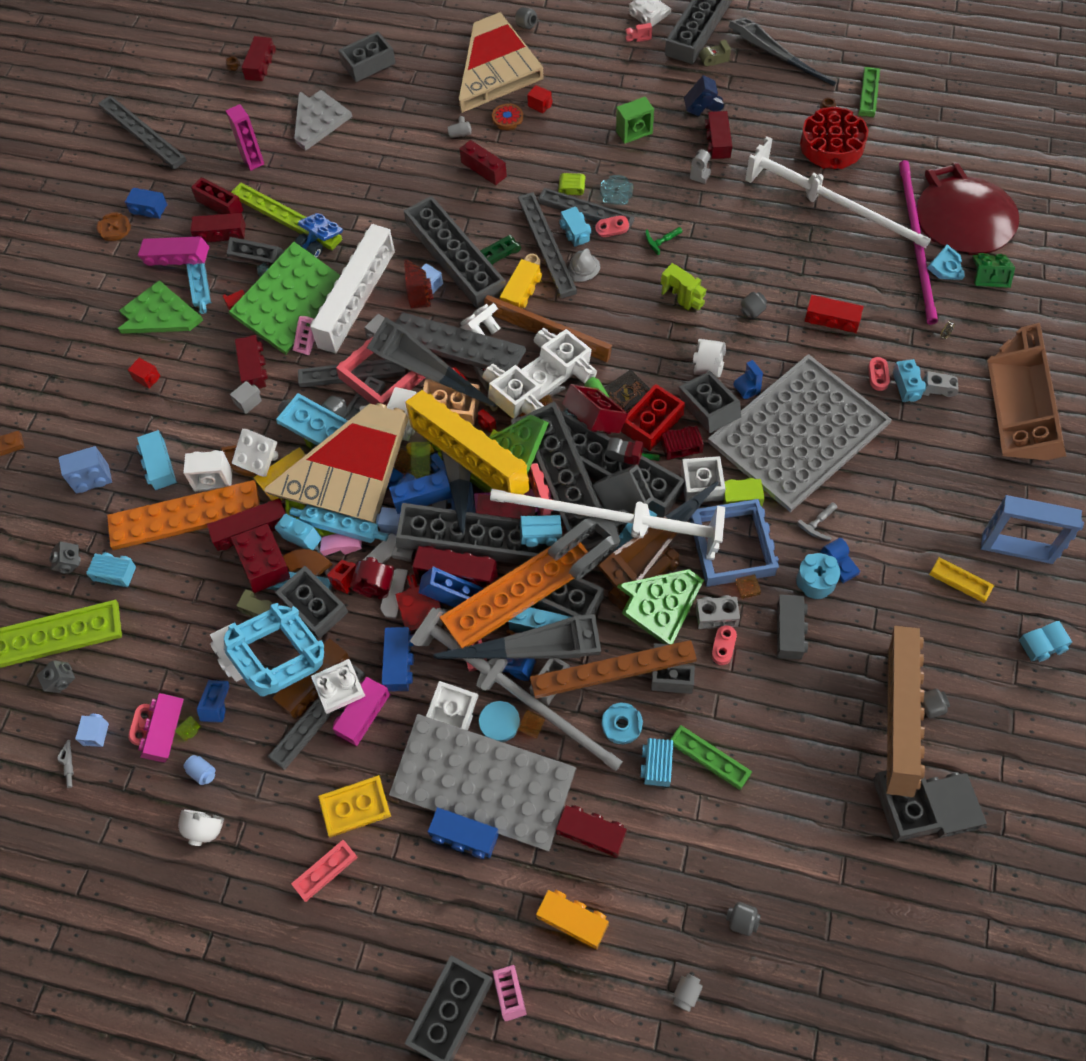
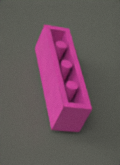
M241 104L226 110L242 160L250 171L264 165L249 115Z
M202 237L143 239L138 256L148 266L204 264L209 246Z

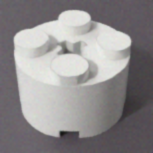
M699 339L697 345L698 353L695 352L693 357V363H696L694 375L701 376L711 371L719 378L724 366L725 342Z

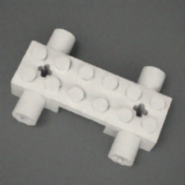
M543 328L534 337V343L541 348L540 356L527 366L520 369L514 365L506 372L499 369L495 364H491V366L486 368L483 373V379L489 383L488 398L513 419L523 412L527 415L544 407L539 400L573 375L584 384L590 378L596 376L597 370L589 365L592 349L567 329L556 336Z

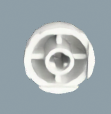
M184 809L181 810L179 817V832L183 837L189 839L188 844L201 846L202 842H210L218 836L224 818L213 815V818H211L212 816L205 814V812Z

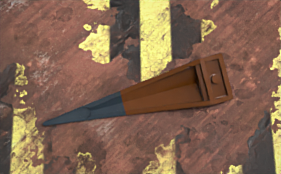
M719 481L714 482L663 518L687 522L719 484ZM648 528L643 538H639V536L637 538L633 537L611 552L597 566L619 593L625 596L626 593L617 588V586L622 583L641 580L676 536L677 532Z

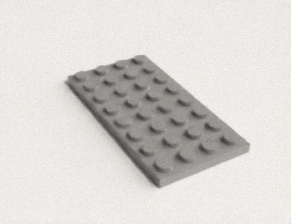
M417 714L389 795L436 811L437 807L498 828V834L550 851L577 767Z

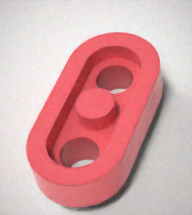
M615 216L599 220L595 228L600 237H610L627 232L629 222L625 216Z
M875 357L870 360L868 366L870 385L877 391H884L890 383L888 363L881 357Z
M724 625L717 630L711 656L718 665H726L731 661L737 637L735 629L731 626ZM727 632L730 634V636L726 637L723 635V633ZM719 651H725L726 654L721 655Z
M142 704L134 712L128 733V738L134 745L139 746L141 738H137L135 733L140 732L143 736L142 738L146 737L147 731L144 730L146 719L141 717V713H146L148 718L151 719L153 711H149L150 704Z

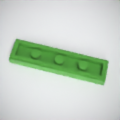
M864 67L858 116L875 117L880 75L879 68Z
M682 725L678 727L670 739L673 741V747L739 790L742 789L752 773L751 770Z

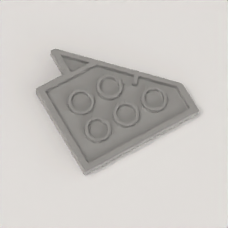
M322 90L310 98L300 92L294 136L295 143L305 151L349 120L352 117L351 111Z

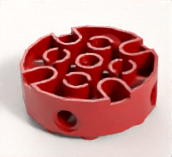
M839 107L821 108L805 120L800 147L806 158L821 168L844 169L856 163L863 155L869 130L866 122L861 117L858 118L853 115V112L848 109Z

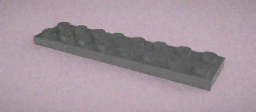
M404 312L395 322L435 355L483 369L491 366V364H495L499 369L506 372L514 365L517 366L526 352L525 346L466 331L465 329Z

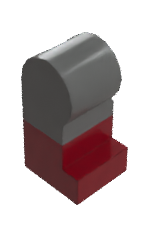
M610 438L605 455L613 460L639 465L643 452V442L635 441V443L619 438Z

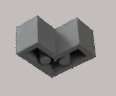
M654 643V648L666 646V645H669V644H655V643ZM679 665L653 671L651 691L692 694L695 666Z

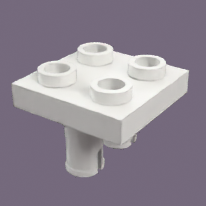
M494 303L490 306L485 304L473 312L470 317L460 322L462 326L459 328L485 335L479 327V323L483 322L491 334H494L501 328L491 316L498 308Z
M242 429L232 464L262 477L267 476L271 461L278 459V452L275 451L277 441L248 429Z
M350 659L311 676L327 714L365 697Z

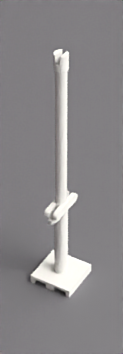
M766 137L764 146L759 145L756 148L755 156H749L746 181L750 183L765 168L805 188L806 196L811 202H814L821 195L914 241L924 248L931 241L930 238L918 234L823 187L822 174L817 175L813 173L810 178H807L770 160L772 138Z
M491 490V501L509 502L631 523V535L634 538L638 536L643 538L648 528L708 538L706 559L710 560L715 559V553L719 550V543L723 541L725 507L717 506L709 526L650 516L648 504H643L642 502L636 503L634 514L514 494L503 490Z

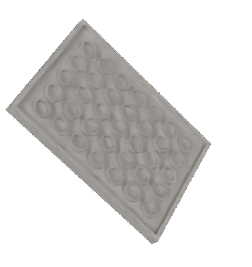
M808 354L742 409L741 418L721 427L708 438V443L749 478L761 479L763 490L791 513L891 423L892 419Z

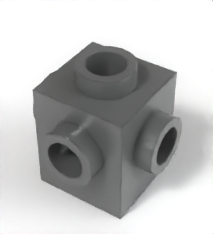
M60 541L52 549L49 557L51 570L67 574L78 567L81 561L79 545Z
M54 660L37 674L45 692L60 693L75 679L68 662Z

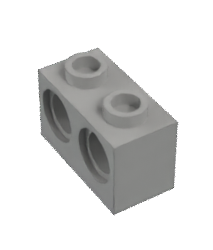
M725 595L720 598L702 597L697 599L696 615L698 629L720 628L724 625L738 627L740 614L737 597ZM728 608L732 612L726 613L723 609ZM703 610H710L712 613L705 614Z

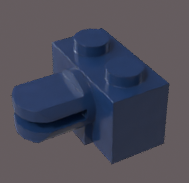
M704 75L701 76L684 97L686 111L700 116L706 108L715 112L721 111L724 107L723 98L718 96L716 81Z

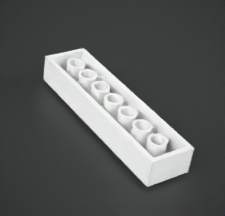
M371 224L369 229L365 231L364 237L358 243L355 253L351 255L349 263L343 268L342 274L336 280L331 293L327 295L324 305L319 308L318 315L311 322L310 328L317 348L335 354L339 350L395 253L390 229Z

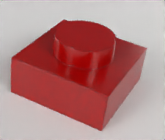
M484 409L478 412L479 425L484 430L487 429L492 433L493 430L497 429L496 420Z

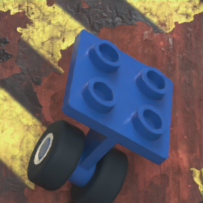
M316 213L298 221V225L307 230L309 234H300L295 242L318 258L322 254L323 245L316 241L317 238L326 241L342 233L343 229L336 223L326 219L322 214Z

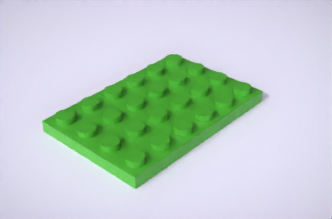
M293 242L230 309L229 315L286 355L294 346L299 316L315 319L319 308L324 305L327 295L331 293L336 280L341 275L296 242Z

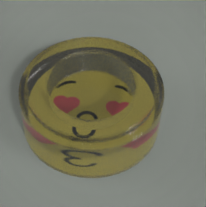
M948 321L941 331L940 337L947 339L952 333L955 323Z

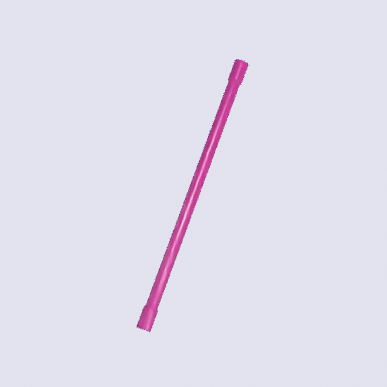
M903 160L899 163V169L903 181L911 230L921 234L910 177V166L907 160ZM914 242L926 319L928 324L933 325L938 322L936 307L934 306L924 247Z

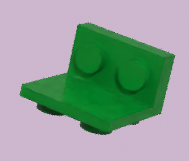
M986 253L973 255L972 259L977 265L975 286L1011 288L1015 266L1006 255L996 254V256H989Z

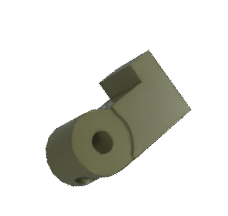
M722 40L720 45L703 48L699 53V57L705 66L730 61L731 48L726 40Z
M245 589L236 606L241 613L254 618L270 610L272 602L269 600H258L252 591Z

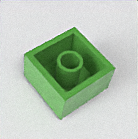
M646 97L620 105L616 109V132L624 144L653 133L654 108Z

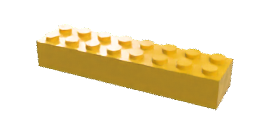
M423 390L405 402L411 428L491 488L524 495L529 491L526 463L522 459L515 457L508 449L501 447L496 440L487 437L482 430L473 427L469 421L462 419L458 413L451 411L444 403H440L433 395L427 394Z

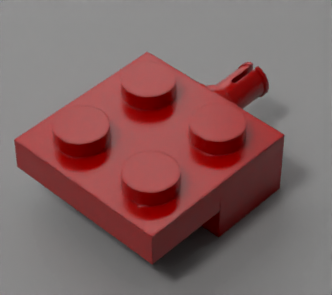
M415 574L411 575L413 583L411 582L410 575L406 577L410 588L395 594L404 626L409 627L410 631L420 627L432 608L441 609L439 601L418 593L420 585H417Z

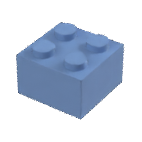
M96 446L58 457L61 474L76 494L112 483L109 465Z

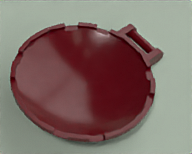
M958 162L943 168L925 171V177L930 186L919 197L917 214L921 230L934 243L937 241L944 245V247L949 245L956 252L962 251L968 252V255H978L979 253L987 254L997 251L1007 245L1008 241L1014 237L1019 226L1018 209L1012 198L1000 187L980 178L966 176ZM950 172L954 175L940 180L937 177L938 175Z

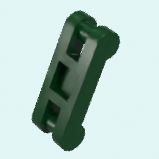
M508 235L480 250V252L493 265L512 253H518L521 250V246L519 243H515V239L511 235Z

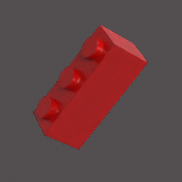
M811 295L804 322L857 333L864 306Z

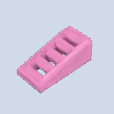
M299 316L293 351L310 355L315 339L311 328L306 326V324L309 323L311 325L314 318ZM300 343L306 345V348L301 347Z
M511 965L492 971L504 1021L527 1015L515 966ZM512 975L513 979L503 982L499 980ZM514 985L515 987L509 990L502 991V988H506ZM514 995L517 996V998H514V999H510V1000H507V1001L504 1000V998H507V997H510V996H514Z

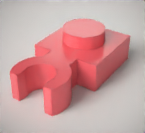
M651 23L636 25V29L627 28L626 41L631 42L634 39L637 42L651 40Z

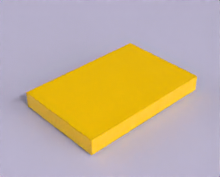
M299 447L271 465L267 476L256 475L253 478L264 491L265 487L306 454ZM264 492L271 501L279 498Z
M379 775L318 796L327 833L330 838L391 817Z

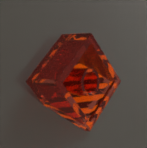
M404 260L405 281L410 308L431 307V300L434 299L431 279L427 278L425 270L409 260Z

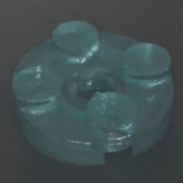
M622 175L609 176L608 180H603L600 186L603 202L627 204L633 195L632 182L630 183L628 178Z

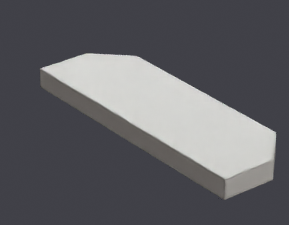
M391 533L386 542L382 541L363 560H366L367 557H373L379 563L384 564L392 556L396 536Z
M394 570L389 595L387 598L382 599L380 607L382 613L387 618H397L399 606L395 594L403 592L408 570Z

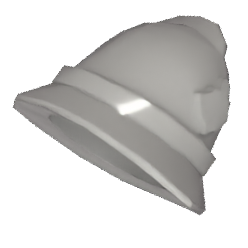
M587 248L575 253L568 266V271L574 282L590 280L600 270V262L595 256L591 255L590 250Z

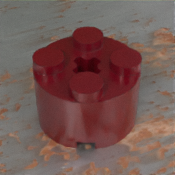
M367 557L366 560L356 563L350 587L353 586L352 590L365 597L372 598V595H378V599L387 598L395 568L391 565L379 563L376 558Z

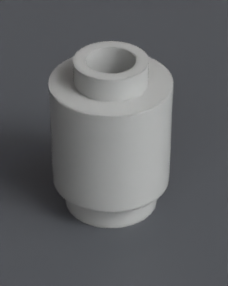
M687 974L686 977L681 976L673 995L675 998L673 1004L690 1012L691 1007L694 1008L703 987L699 984L700 979L690 974Z

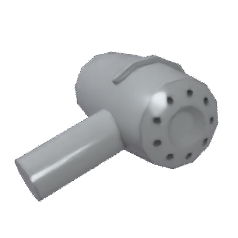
M463 116L459 117V123L448 126L450 138L464 137L471 134V125L469 122H465Z

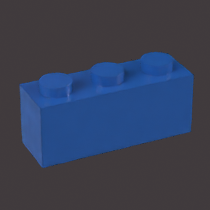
M445 471L389 487L397 515L401 512L402 503L427 506L452 498Z
M432 567L422 575L418 593L455 608L484 588Z
M409 627L385 628L382 685L387 687L389 692L409 691V684L413 683V673L410 672V665L414 664V655L411 653V646H414V644L410 640L414 634H411Z
M438 807L428 830V834L432 837L431 840L441 845L444 842L449 843L453 849L464 852V849L471 851L473 856L484 859V857L491 858L499 836L498 828Z

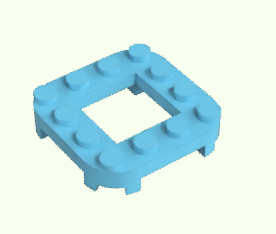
M278 603L272 604L270 610L239 625H236L235 622L232 623L224 636V651L248 686L260 696L273 694L316 672L323 664L324 644L321 640L317 641L298 616L299 610L294 606L290 608L278 606ZM281 629L300 655L272 670L265 669L248 644Z

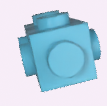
M577 207L562 211L559 223L561 228L565 229L567 239L572 241L574 246L589 242L591 227L589 224H586L582 212H579Z
M914 359L896 362L893 375L902 402L920 400L923 392L926 390L925 382L921 380L919 366L916 365Z

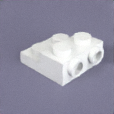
M634 0L629 4V14L643 24L651 23L653 27L671 14V8L659 0Z
M439 681L426 717L468 731L479 695Z

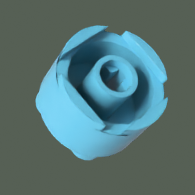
M822 553L807 555L802 561L796 582L798 588L807 597L823 599L834 591L840 577V568L836 558Z

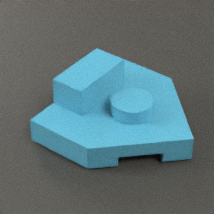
M946 245L927 267L939 279L962 280L965 277L964 270L961 267V255L949 245Z

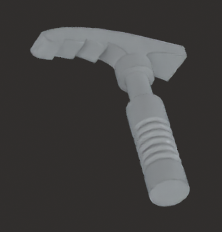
M832 502L809 525L801 519L796 525L808 534L830 542L832 539L830 536L820 534L814 529L819 522H823L837 508V505Z

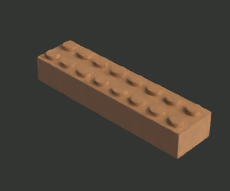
M894 626L888 648L886 794L914 797L916 789L920 790L921 779H924L925 765H921V759H924L925 746L921 745V740L924 739L925 728L921 726V721L924 719V708H921V702L923 703L924 690L920 689V684H923L924 672L920 671V667H923L924 654H920V649H923L924 638L920 637V628Z

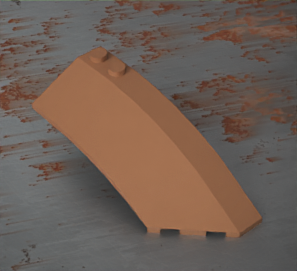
M1037 323L1021 327L1012 340L1009 339L999 348L1000 352L996 356H991L987 360L1002 454L1006 457L1037 460L1066 457L1041 325Z

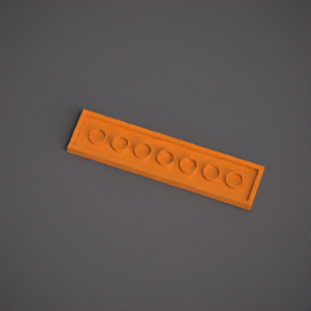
M255 480L109 514L107 518L110 547L112 550H117L208 528V523L260 505L257 483Z
M580 542L558 560H554L548 554L549 548L545 549L440 616V620L460 648L471 646L574 579L569 573L571 567L588 553Z

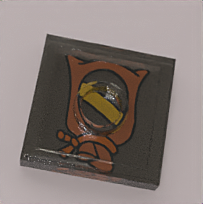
M631 369L604 387L610 396L609 398L627 413L650 390Z

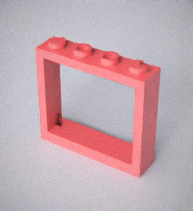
M371 338L358 350L353 351L346 360L339 363L336 367L338 378L371 404L381 403L387 406L395 387L412 390L426 377L410 371L380 396L351 373L352 370L374 353L367 349L372 340Z

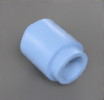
M193 755L186 760L184 764L186 773L200 785L209 784L214 779L215 768L202 757Z

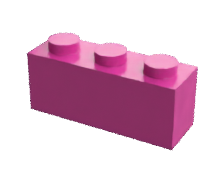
M368 677L363 682H360L365 697L346 705L342 715L338 716L333 724L335 734L355 746H358L390 696L387 687Z
M161 693L158 694L156 699L152 698L149 711L153 712L151 719L147 718L144 730L147 731L146 737L141 738L138 750L142 751L140 758L163 763L167 761L184 699Z

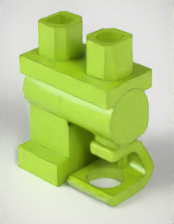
M671 263L662 273L661 294L664 295L673 286L672 293L677 294V302L680 305L684 306L686 310L693 307L699 311L705 303V300L702 298L705 296L707 289L700 286L701 279H695L691 274Z

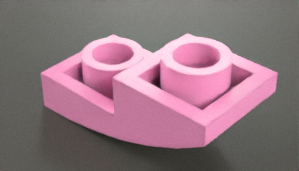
M340 534L328 535L321 538L320 552L326 556L341 550L346 555L360 550L362 541Z

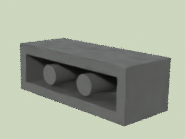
M233 237L229 238L227 254L235 258L270 265L284 253V250L278 246Z
M779 595L777 601V658L802 660L804 653L808 651V641H805L804 634H807L808 622H804V616H807L808 605L804 603V596Z

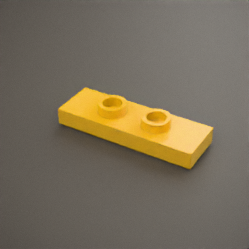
M938 557L929 574L983 603L986 602L994 587L993 584Z

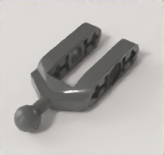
M625 509L618 510L619 512L629 513ZM590 517L583 520L557 540L549 548L548 554L554 560H558L587 538L594 530L599 533L605 540L579 559L569 571L576 580H579L619 546L620 538L616 527L627 523Z

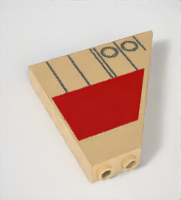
M501 12L473 24L459 95L461 113L543 79V66Z
M381 403L367 405L265 487L264 492L304 505H311L376 523V517L383 503L409 417L404 410L394 408V410L388 409L386 405Z

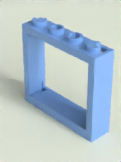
M1006 495L982 533L981 550L1053 564L1057 558L1061 557L1062 551L1068 548L1069 542L1075 539L1076 533L1082 530L1084 525L1081 519L1082 510ZM1010 517L1063 527L1052 544L1000 534Z
M759 499L718 506L725 507L724 518L752 514L766 562L765 566L715 574L712 561L706 559V537L693 535L706 587L775 576L777 568H779V559L773 552L775 550L774 541L769 538V524L764 520L765 510L760 506ZM717 506L697 509L689 518L690 523L702 525V522L711 521Z

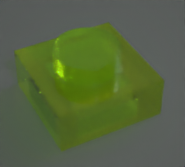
M189 716L175 732L186 741L188 738L194 737L201 726Z

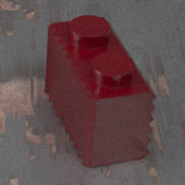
M686 426L677 431L668 430L662 433L661 445L666 460L703 453L704 444L698 426Z

